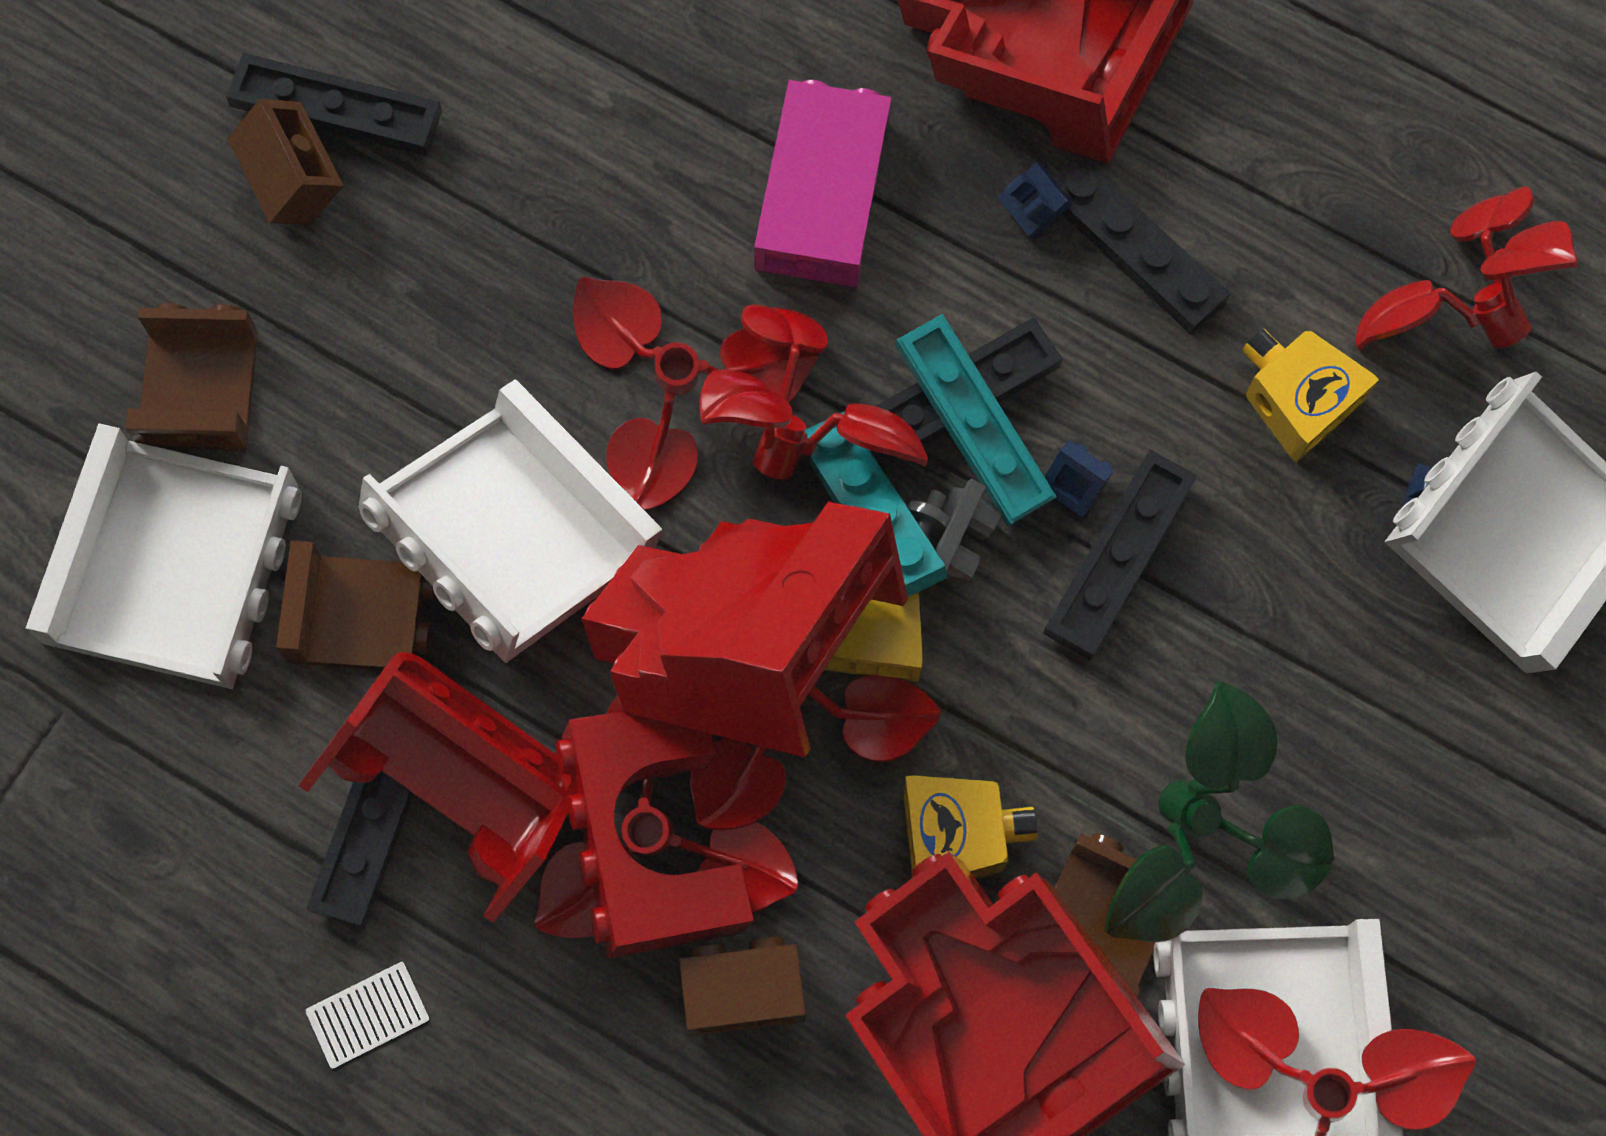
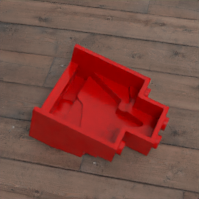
M897 0L904 25L932 33L927 45V56L930 58L936 82L964 90L965 97L1035 118L1050 131L1052 146L1109 164L1194 4V0Z
M828 502L813 523L784 526L754 519H747L741 524L721 521L697 552L679 554L638 545L625 563L617 569L614 577L598 598L589 605L581 619L595 659L614 664L610 673L623 712L806 757L811 748L800 710L801 704L870 600L904 606L908 600L890 513Z
M949 851L943 856L941 854H934L920 862L911 873L913 878L896 891L888 889L872 898L865 906L867 913L854 922L892 980L889 983L880 981L865 989L856 999L858 1006L845 1016L923 1136H1089L1186 1065L1100 946L1091 940L1050 882L1038 873L1031 877L1021 875L1007 883L998 893L1000 900L993 904L962 860Z

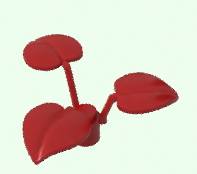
M1523 186L1505 195L1494 196L1469 207L1454 220L1450 233L1453 239L1458 242L1470 241L1481 236L1486 260L1481 265L1480 271L1484 278L1493 280L1494 284L1488 285L1476 293L1474 296L1476 304L1473 310L1446 288L1434 290L1429 280L1413 282L1388 292L1368 309L1360 321L1355 339L1359 352L1370 342L1400 334L1423 324L1438 311L1442 301L1448 303L1464 316L1470 328L1481 324L1493 347L1504 348L1519 342L1529 334L1531 324L1513 291L1510 277L1564 268H1577L1578 259L1574 250L1573 233L1570 227L1563 221L1543 223L1516 234L1507 242L1504 249H1499L1495 252L1492 243L1493 233L1513 228L1527 217L1534 205V195L1531 189Z
M581 277L578 280L574 294L573 321L577 339L585 354L596 364L612 370L625 367L632 360L635 352L643 359L655 360L657 384L665 392L659 426L647 418H634L626 421L611 435L606 451V462L610 476L644 511L667 503L677 496L689 483L697 466L698 450L694 437L685 430L668 429L675 397L690 392L696 386L699 374L709 375L711 372L719 369L709 365L706 360L699 361L696 352L689 345L681 342L669 343L662 348L657 346L654 349H646L644 347L656 340L662 324L660 307L648 291L628 282ZM740 329L727 337L720 347V358L725 369L752 375L761 380L768 391H774L780 396L789 360L788 347H776L766 344L750 335L745 329ZM800 350L789 403L795 398L807 376L817 363L818 354Z
M757 304L748 305L743 309L741 323L750 335L772 346L788 347L789 360L780 396L774 391H768L765 384L752 375L728 369L715 370L705 379L700 393L699 408L703 425L717 422H733L764 427L765 429L752 463L761 473L776 479L791 478L801 454L812 456L816 445L836 427L841 437L857 446L926 467L928 457L913 428L895 413L872 405L859 403L847 405L844 415L840 413L832 414L808 438L805 432L806 424L800 418L792 415L793 411L789 400L799 362L800 350L815 354L823 353L828 344L826 331L813 318L795 310Z
M870 674L851 681L845 690L847 709L836 705L815 686H813L808 694L834 717L846 719L843 726V738L847 747L860 758L870 762H890L906 755L939 722L941 716L939 707L925 692L896 677ZM730 738L714 742L716 753L707 767L691 772L690 787L697 823L701 827L710 830H734L761 820L778 805L783 796L786 786V772L783 765L774 758L763 756L766 747L756 745L752 749L748 743Z
M618 695L611 703L606 714L623 711ZM674 774L663 775V776H657V777H659V778H665V777L672 776V775H674ZM652 777L642 780L643 786L641 798L638 801L639 807L630 811L622 824V837L626 843L623 847L631 857L635 852L648 856L657 855L665 851L669 845L705 857L706 859L701 863L698 871L741 864L752 913L764 909L796 892L798 879L793 861L780 840L765 826L755 822L734 830H713L710 837V848L673 834V825L668 816L658 809L651 807ZM574 842L564 846L554 854L545 867L541 879L539 906L535 919L536 928L544 933L565 938L593 936L590 910L591 908H597L593 885L584 886L579 868V852L585 851L584 842Z
M1206 988L1200 997L1198 1009L1199 1037L1206 1058L1215 1072L1227 1083L1246 1090L1262 1087L1271 1076L1273 1068L1281 1075L1301 1082L1305 1085L1303 1092L1304 1106L1308 1113L1318 1120L1314 1136H1326L1331 1123L1340 1121L1352 1111L1357 1102L1358 1095H1367L1374 1092L1376 1107L1379 1113L1391 1124L1407 1130H1421L1434 1126L1443 1120L1454 1108L1469 1075L1476 1065V1059L1470 1052L1447 1038L1420 1030L1396 1029L1381 1033L1372 1039L1362 1052L1361 1064L1365 1074L1371 1080L1370 1082H1354L1346 1072L1337 1068H1325L1313 1075L1308 1070H1300L1281 1061L1294 1052L1299 1040L1296 1016L1282 999L1267 991L1253 988Z

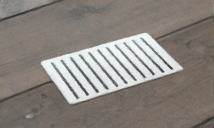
M403 962L306 1009L309 1021L332 1069L429 1021V1016Z

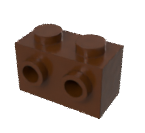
M259 99L228 138L269 223L311 225L343 188V184L301 102Z
M767 937L748 942L749 950L726 953L725 945L712 944L692 948L691 957L680 958L689 1037L805 1022L806 1014L797 944L784 945L782 937Z

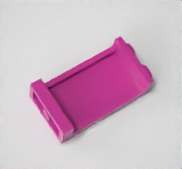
M818 80L788 81L754 246V270L858 287L863 248L885 133L889 123L891 97L880 95L873 90L865 88L847 90L829 87L824 82Z

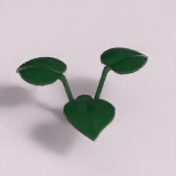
M1215 682L1211 697L1195 722L1186 745V766L1194 779L1190 782L1187 780H1176L1170 783L1162 791L1158 802L1161 816L1171 823L1168 827V833L1175 838L1181 855L1172 847L1163 845L1150 849L1134 862L1121 881L1107 913L1104 931L1110 936L1146 942H1162L1179 936L1193 923L1202 903L1203 892L1200 882L1189 874L1195 867V859L1186 839V834L1191 837L1200 838L1214 833L1219 828L1248 845L1257 848L1248 862L1246 869L1247 877L1256 889L1272 898L1291 899L1307 894L1322 883L1330 872L1331 864L1334 861L1332 836L1329 826L1319 813L1301 805H1290L1282 808L1268 819L1261 839L1222 818L1219 802L1210 795L1236 792L1239 787V780L1256 781L1261 779L1270 770L1276 756L1278 739L1273 721L1265 709L1244 691L1225 682Z

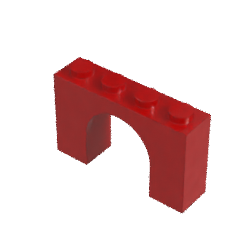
M623 711L571 719L568 721L562 739L556 741V755L562 775L570 773L574 795H568L567 797L570 824L573 830L581 829L585 851L579 852L580 874L585 887L593 885L597 908H591L590 910L591 927L595 942L597 944H605L607 958L609 959L743 933L754 919L741 864L680 875L654 872L640 865L627 853L619 840L614 822L617 797L630 785L651 777L706 768L716 753L712 734Z

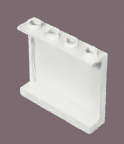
M1537 372L1514 380L1511 377H1507L1490 391L1486 398L1490 405L1480 417L1474 418L1461 429L1455 439L1459 444L1450 457L1440 460L1428 472L1424 479L1428 486L1418 498L1410 500L1398 511L1393 519L1397 526L1385 540V543L1525 673L1557 669L1606 601V462L1532 392L1533 388L1542 378Z
M516 379L499 389L495 409L379 484L370 474L365 476L362 481L358 506L365 523L373 531H381L396 547L397 554L404 565L412 571L418 570L433 586L434 593L440 603L450 611L456 610L470 625L471 632L476 641L488 651L493 650L505 663L598 597L614 577L617 569L625 563L638 545L656 548L662 532V528Z
M98 423L26 629L45 645L233 689L237 675H243L250 663L252 643L248 641L254 622H261L268 607L269 592L265 589L271 570L277 571L284 558L285 540L282 539L287 521L294 520L300 509L302 491L298 488L299 486L290 469L280 466L278 475L132 442L128 441L120 428Z
M1359 919L1348 926L1184 931L1171 940L1155 942L1154 944L1155 973L1157 977H1165L1167 999L1159 1001V1028L1165 1036H1170L1171 1045L1186 1064L1164 1080L1165 1093L1167 1096L1174 1095L1176 1119L1169 1120L1168 1136H1314L1318 1120L1313 1118L1304 1106L1303 1092L1305 1085L1301 1082L1283 1076L1273 1068L1271 1076L1262 1087L1246 1090L1227 1083L1211 1067L1202 1048L1198 1030L1199 1002L1201 994L1206 988H1253L1276 995L1291 1008L1296 1016L1299 1028V1040L1296 1049L1289 1057L1281 1061L1291 1067L1308 1070L1313 1075L1325 1068H1337L1346 1072L1354 1082L1367 1083L1371 1081L1365 1074L1361 1064L1362 1052L1372 1039L1381 1033L1392 1030L1379 919ZM1374 1092L1367 1095H1358L1357 1102L1352 1111L1340 1121L1331 1123L1326 1136H1403V1129L1391 1124L1379 1113L1376 1107Z

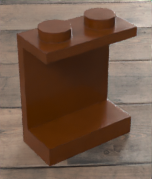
M163 303L158 305L157 308H139L138 319L148 334L141 406L140 409L127 408L125 429L133 441L162 449L247 451L258 331L248 311L228 304L214 305L211 309H188L183 305L175 303Z
M291 541L276 649L286 663L383 670L396 653L408 652L419 657L430 654L433 634L432 622H427L425 619L427 603L435 602L437 597L433 586L418 570H410L403 562L326 557L320 555L313 542Z
M1081 833L1071 850L1054 889L1070 912L1077 918L1091 940L1100 946L1134 994L1138 996L1140 991L1138 985L1154 951L1155 942L1115 938L1104 931L1112 899L1121 881L1136 859L1122 853L1124 850L1123 845L1108 836L1093 833L1090 838Z

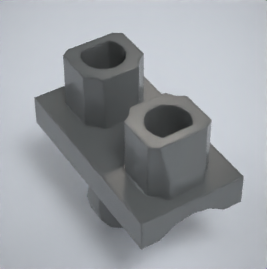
M974 479L968 480L965 488H951L947 498L943 493L932 490L926 503L910 501L907 505L910 513L945 564L946 579L958 584L970 581L980 562L979 555L959 544L965 531L979 540H984L995 530L1001 517L999 510L981 498L986 486Z

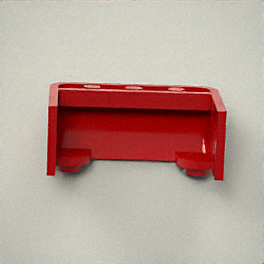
M408 652L396 653L298 785L306 792H309L328 766L332 767L333 771L340 778L349 782H371L380 771L396 780L474 836L468 847L469 857L474 870L485 880L499 885L484 914V917L493 923L545 861L568 814L567 797L568 795H574L570 773L561 774L557 755L430 663Z

